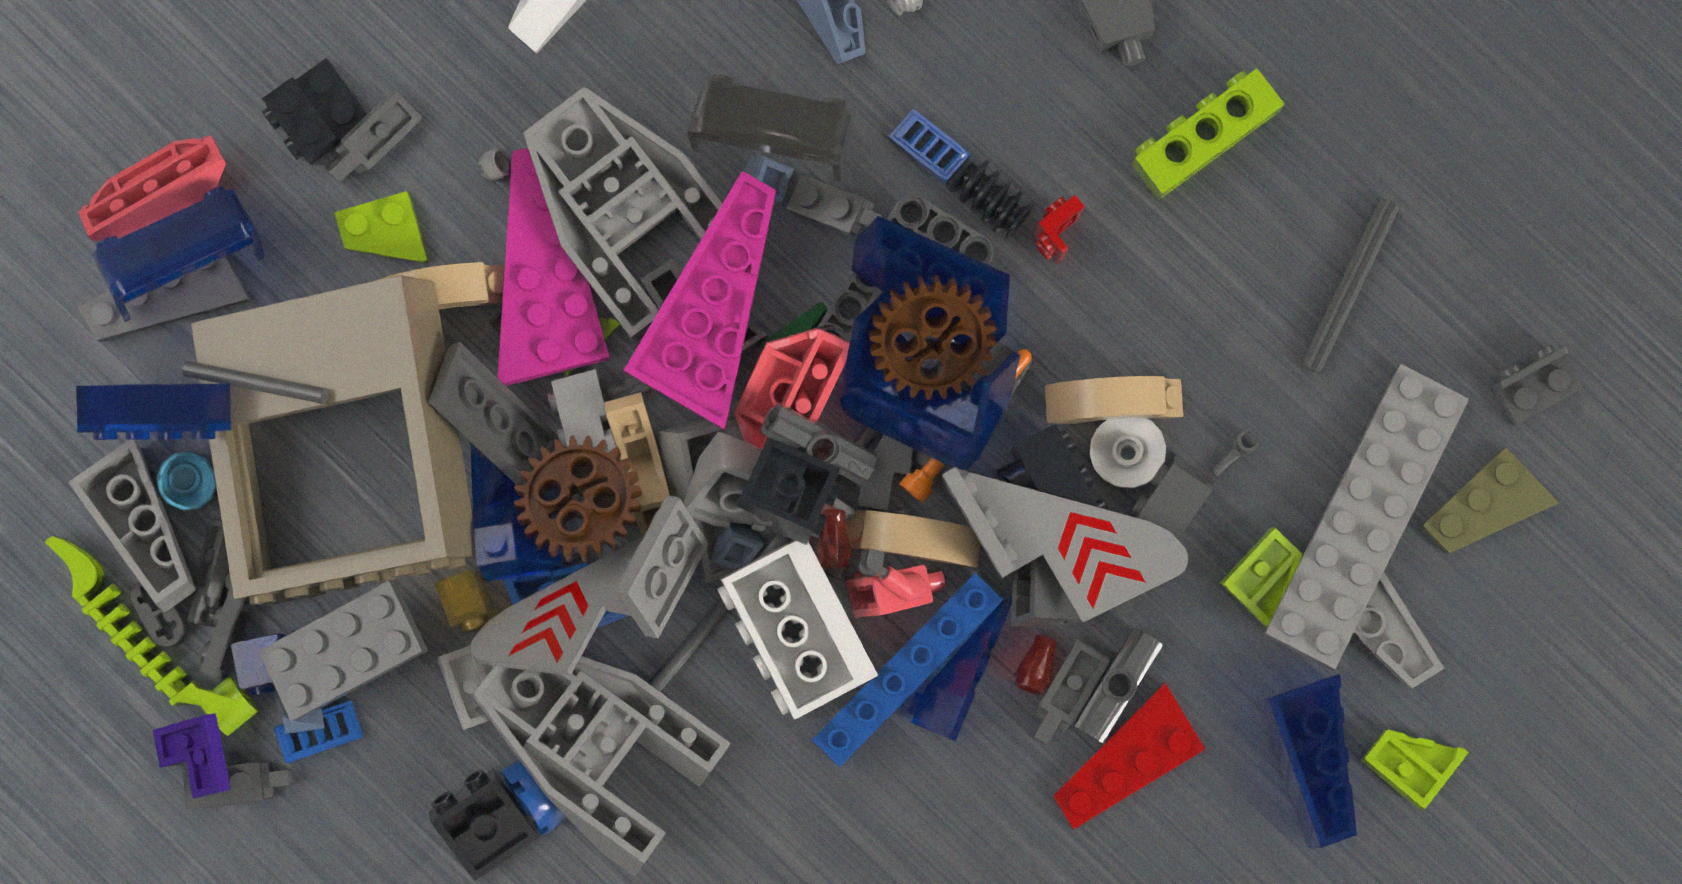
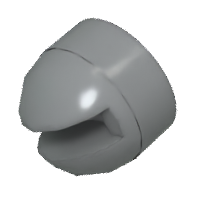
M494 148L485 152L478 160L477 166L482 167L484 172L481 176L487 180H499L508 176L511 172L509 158L500 148Z

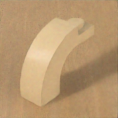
M483 262L450 264L406 271L381 279L404 275L433 281L435 283L439 310L464 306L502 305L505 265H484Z
M1125 376L1075 380L1045 385L1047 423L1078 424L1122 418L1174 419L1183 417L1181 379L1164 378V376Z
M640 392L604 402V408L616 446L622 454L620 459L629 458L632 467L628 472L637 471L640 479L634 485L641 486L643 495L634 500L641 503L642 511L634 512L641 535H644L666 496L672 495L664 472L650 416Z
M854 510L855 515L843 528L840 545L842 548L861 551L876 549L887 554L919 558L948 565L977 568L981 544L969 526L888 512Z

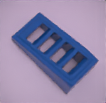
M914 108L888 136L892 142L945 187L971 157L968 151ZM916 122L921 128L907 142L902 137ZM928 132L932 136L931 139L920 151L917 150L914 146ZM939 142L943 147L930 160L926 155ZM950 151L954 157L943 169L938 166L939 162Z
M352 701L322 710L323 719L327 718L333 736L332 740L327 741L323 728L315 729L313 731L318 744L312 746L307 731L297 732L303 750L296 751L291 734H285L284 724L274 727L285 762L287 764L363 738L364 735ZM339 713H342L349 734L343 736L335 716Z

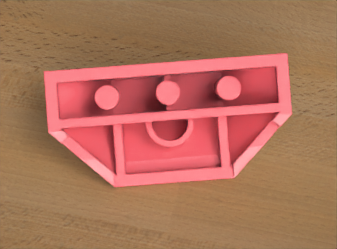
M204 136L202 139L191 138L174 141L109 178L93 195L89 204L84 205L78 212L88 237L92 241L145 244L208 208L226 165L212 136Z
M821 328L766 342L734 409V415L743 440L761 450L763 449L768 438L761 431L764 418L770 408L776 406L778 402L813 421H818L853 349L854 343Z

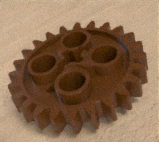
M935 275L932 285L927 286L921 276L918 279V288L915 289L908 282H904L905 293L903 295L891 290L890 296L893 303H879L880 311L884 316H872L873 325L878 328L869 330L870 340L876 342L870 345L871 356H878L874 360L876 369H885L883 376L886 382L896 378L895 387L898 392L906 385H909L910 396L913 398L920 389L924 390L927 400L931 399L933 390H939L943 399L946 398L947 388L952 387L958 394L962 393L960 382L964 380L973 386L975 381L972 373L974 371L980 374L986 373L981 360H993L992 352L987 347H993L997 344L995 336L990 334L996 331L993 320H987L992 316L989 307H981L983 300L980 294L970 298L971 290L968 284L957 291L955 278H951L946 286H942L939 275ZM933 307L944 309V312L938 317L932 318L926 315V312ZM955 316L960 317V319L951 321ZM902 332L914 334V337L907 342L896 340V337ZM958 334L969 336L968 340L962 344L951 342ZM929 335H931L933 338H938V337H939V339H937L936 341H934L932 338L926 339V337H928ZM914 355V357L910 360L905 359L906 357ZM928 359H937L939 361L937 366L927 369L921 366Z
M574 435L570 436L569 446L563 447L561 442L556 439L554 441L555 451L551 453L542 446L540 448L543 456L541 461L531 457L528 459L533 471H520L519 473L526 484L516 485L515 491L517 495L524 498L514 501V506L516 510L525 512L521 513L517 519L520 525H529L524 531L528 539L538 536L535 544L539 550L550 544L549 553L553 558L558 555L560 550L564 551L567 562L571 561L574 552H579L583 562H587L588 551L594 550L596 555L602 558V546L607 544L615 551L617 549L614 540L616 536L626 540L629 538L625 525L637 526L638 524L636 518L631 514V512L642 511L641 503L634 500L643 495L641 486L634 485L640 480L637 471L628 472L632 467L629 458L619 461L622 454L618 447L607 453L608 445L604 439L597 447H593L592 439L588 435L583 445L577 444ZM582 466L593 468L592 473L586 478L579 479L574 477L575 471ZM602 478L608 479L606 483H599ZM556 488L561 491L558 498L553 501L542 500L543 494L549 489ZM579 494L585 500L579 503L577 500H573L572 497ZM612 496L616 498L614 504L609 508L602 509L596 506L601 497ZM558 513L555 519L549 518L551 514ZM573 518L583 520L582 526L576 531L564 529L565 524Z

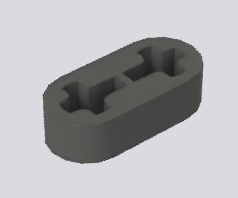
M138 581L131 590V600L150 637L161 646L173 647L179 645L187 635V625L177 605L165 613L160 608L155 611L151 603H142L141 598L145 596V591ZM162 614L167 622H176L177 627L173 630L175 637L172 639L169 636H160L159 631L164 628L159 618Z

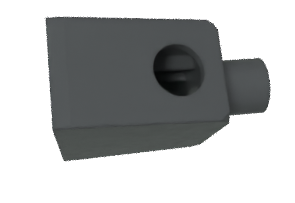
M1075 0L1101 52L1118 48L1125 67L1146 60L1140 41L1151 38L1155 31L1152 0Z
M1043 555L1013 572L1011 625L1062 628L1081 621Z

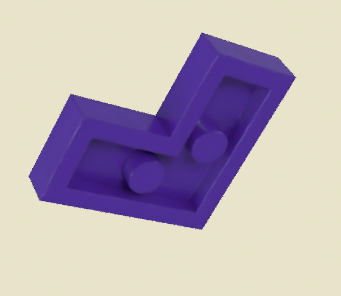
M216 713L202 715L153 730L159 767H169L186 762L193 799L230 790Z

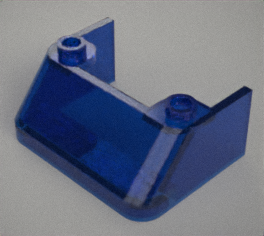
M223 186L214 188L203 195L204 200L119 239L117 236H110L96 244L97 250L92 254V258L124 322L132 320L125 303L241 249L251 246L258 261L265 258L260 236L233 189L225 190Z
M884 292L854 319L839 398L841 408L847 416L952 468L956 467L959 470H967L981 456L1010 402L1020 354L1013 352L990 376L981 377L974 384L972 392L961 388L962 393L958 394L952 387L947 388V396L943 399L939 390H933L930 400L926 399L924 390L921 389L914 398L911 397L909 385H906L898 392L895 387L896 378L888 382L884 380L883 372L885 369H876L874 360L878 356H871L870 345L876 342L870 340L869 330L878 329L873 325L872 316H884L880 311L879 303L886 302L890 304L891 301L890 293ZM902 334L896 337V340L900 342H907Z

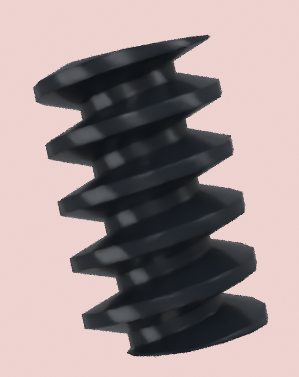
M986 159L977 165L973 161L958 175L948 190L952 193L963 188L959 201L965 203L974 199L970 211L977 213L985 209L981 221L985 224L996 219L992 230L995 234H998L1007 229L1004 237L1005 241L1026 220L1034 203L1030 201L1020 206L1019 201L1023 194L1021 191L1010 196L1007 194L1012 182L1008 180L998 185L996 182L1001 173L999 170L987 175L985 171L989 161Z

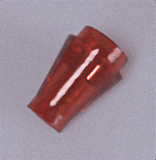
M841 509L823 510L822 514L828 517L817 539L814 553L821 567H847L849 565V558L853 554L845 520V511Z
M1035 635L1031 647L1014 672L1016 676L1014 685L1036 695H1043L1045 689L1050 687L1054 653L1057 646L1055 640L1046 636Z

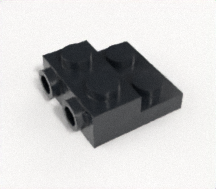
M327 58L296 80L291 77L262 98L267 108L261 111L275 130L280 126L284 129L289 138L283 142L295 159L298 160L303 156L310 165L341 143L340 140L367 115Z
M768 437L739 498L737 507L773 522L770 530L807 545L811 535L819 538L828 517L821 514L825 504L833 507L842 485L835 483L840 468Z
M493 768L486 773L479 769L470 774L464 781L466 787L454 795L450 791L442 793L432 802L431 806L433 809L428 812L431 824L474 881L539 838L538 832L517 805L514 796Z

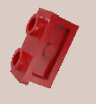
M1076 195L1069 200H1066L1063 196L1057 199L1045 209L1044 219L1038 223L1034 234L1037 240L1034 244L1047 261L1053 258L1059 264L1066 256L1068 247L1059 235L1080 219L1085 208Z

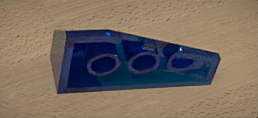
M470 442L473 531L477 566L486 582L563 569L561 550L553 558L549 553L550 544L539 550L535 544L538 536L531 539L527 538L524 531L529 525H520L517 519L525 511H518L514 506V501L524 498L517 495L515 491L516 484Z
M1006 595L1003 601L989 614L925 687L923 694L915 692L907 713L914 715L911 720L912 724L956 742L976 694L975 688L977 683L979 684L985 672L991 650L998 640L1011 608L1012 596Z

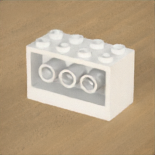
M792 540L720 578L723 586L718 588L717 591L728 611L733 608L736 609L741 620L735 623L746 645L754 643L759 655L753 657V660L764 680L772 678L777 689L772 691L771 694L783 715L790 712L795 720L878 676L809 542L805 545ZM770 585L774 589L781 588L783 594L779 596L780 603L775 606L772 602L765 603L763 597L767 595L766 588ZM789 620L793 624L800 623L801 626L797 631L798 637L793 640L789 636L782 637L781 634L785 630L784 623ZM807 655L812 659L818 658L819 662L815 665L816 671L811 674L806 670L800 671L799 668L803 665L802 658Z

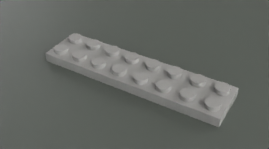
M1403 364L1397 367L1263 634L1264 636L1331 671L1336 669L1469 401L1468 398Z

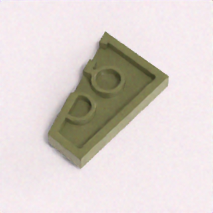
M1505 447L1420 527L1446 554H1450L1555 506L1559 502Z

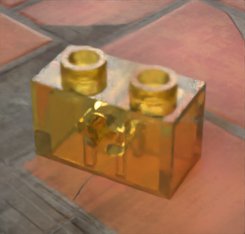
M470 569L434 583L450 627L471 633L482 629L489 618L496 616L480 572Z

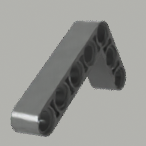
M915 194L903 196L895 204L886 219L890 223L884 236L876 234L817 328L852 342L916 241L971 274H980L990 267L994 255L993 245L985 236L924 198ZM907 206H915L921 211L922 217L915 223H908L902 219L900 213ZM939 226H947L953 230L954 238L948 243H940L934 238L933 231ZM886 238H895L900 241L902 248L895 255H887L880 248L881 242ZM971 246H979L985 250L987 258L981 263H972L967 259L965 251ZM868 269L876 270L882 277L881 282L875 287L864 286L859 279L864 271ZM848 301L856 302L862 310L860 315L853 320L842 317L839 310L843 303Z

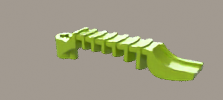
M51 536L44 541L69 567L73 581L71 596L83 607L81 609L83 613L92 617L97 622L96 626L98 629L106 632L111 637L110 641L126 652V658L141 668L139 671L143 676L151 678L156 683L154 687L159 692L163 691L170 698L169 703L172 706H181L183 703L201 706L206 714L216 713L218 727L227 736L259 711L252 698L230 675L212 690L203 688L195 680L186 685L182 678L187 674L179 665L166 675L161 668L172 660L168 654L162 651L155 658L151 659L146 653L156 646L152 638L147 636L139 644L132 639L142 630L138 623L133 620L124 629L117 624L130 613L126 605L121 603L109 614L103 609L122 593L120 589L113 583L94 599L91 597L102 587L105 573L99 561L78 545L61 537Z

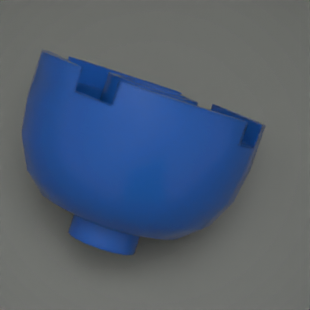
M520 760L500 771L504 776L505 783L523 812L527 813L529 817L532 816L535 820L532 822V825L541 836H545L557 828L566 819V816L543 793Z

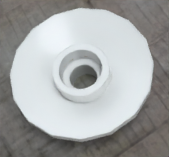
M1147 418L1108 419L1096 429L1091 439L1089 455L1094 470L1105 482L1118 488L1133 489L1149 483L1161 465L1165 463L1166 444L1162 432ZM1126 448H1131L1136 452V455L1131 460H1125L1121 456L1122 451Z

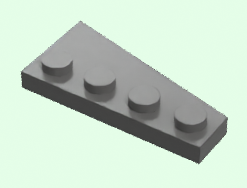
M211 233L78 308L95 339L102 342L146 330L148 327L176 322L192 315L220 310L222 307L236 303L249 302L251 299L218 239Z
M1383 572L1353 635L1408 689H1412L1443 670L1444 667L1388 577Z

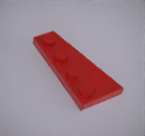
M1163 683L1103 746L1054 793L1053 798L1073 830L1206 750L1166 683Z

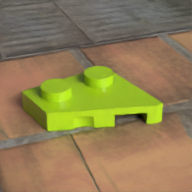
M408 191L334 212L345 250L363 254H375L392 259L399 258L416 261L421 264L429 263Z
M1271 527L1219 583L1267 628L1301 560L1302 553L1275 527Z
M1387 729L1382 732L1360 761L1422 811L1426 809L1469 752L1464 748H1452L1436 744L1432 740L1413 738L1404 733Z

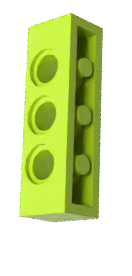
M1258 68L1249 74L1245 70L1239 72L1226 83L1229 88L1218 97L1214 92L1209 94L1196 105V108L1199 110L1188 119L1184 115L1179 116L1165 128L1168 134L1157 142L1151 137L1135 150L1138 156L1134 158L1131 165L1158 200L1169 194L1281 111L1285 105ZM1231 101L1241 103L1245 108V115L1238 118L1231 116L1226 109V104ZM1201 123L1209 124L1215 131V137L1210 140L1200 138L1196 133V126ZM1169 146H1178L1183 150L1185 159L1181 162H1172L1167 158L1165 149Z

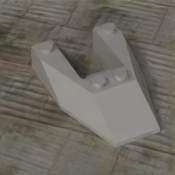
M583 87L525 130L523 135L561 247L635 343L645 335L659 310L617 255L676 210L701 241L723 203L683 152L586 87Z
M583 656L580 657L571 676L494 666L472 695L543 793L602 854L634 877L658 846L666 832L602 786L635 742L641 744L698 787L703 784L731 744L636 674Z

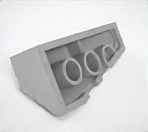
M718 432L699 456L683 503L692 518L719 527L729 528L730 522L751 524L752 530L764 531L766 526L772 527L773 522L737 507L739 498L762 450L753 444ZM837 498L833 507L825 504L821 514L828 517L819 537L835 539L855 515L854 509Z

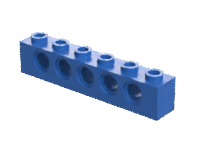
M975 573L877 673L878 676L871 679L812 741L840 767L1003 599Z

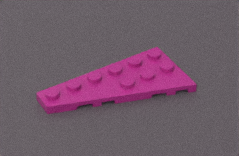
M528 148L512 151L498 379L505 386L609 360V353L589 282L561 247Z
M744 171L739 175L623 370L628 375L723 430L726 429L776 195L775 189Z

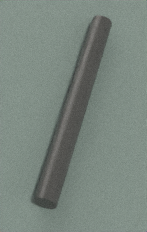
M186 361L182 369L183 375L186 377L325 404L329 397V391L326 388Z

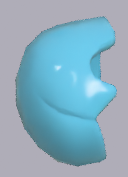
M191 451L171 455L161 463L156 476L157 487L161 497L169 505L180 510L201 508L212 499L216 489L215 474L210 462L203 456H199Z

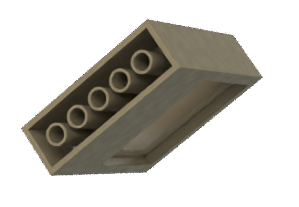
M398 275L191 323L197 363L326 388L329 391L327 402L320 404L200 379L234 599H249L250 605L285 603L292 601L293 597L303 596V598L320 596L326 594V591L338 589V591L360 588L361 584L372 582L373 584H379L389 580H396V577L400 576L415 577L430 574L431 570L443 568V570L462 568L466 567L465 559L479 557L459 431L428 402L446 354L435 283L433 281ZM401 391L425 539L272 569L249 424Z

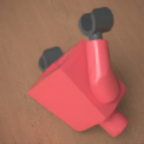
M870 549L869 552L862 551L859 570L867 576L862 575L858 571L854 574L848 573L850 560L837 555L830 556L826 566V573L829 577L846 582L854 618L879 616L932 603V593L945 589V578L939 568L927 570L924 564L894 569L891 566L884 568L885 553L876 549Z

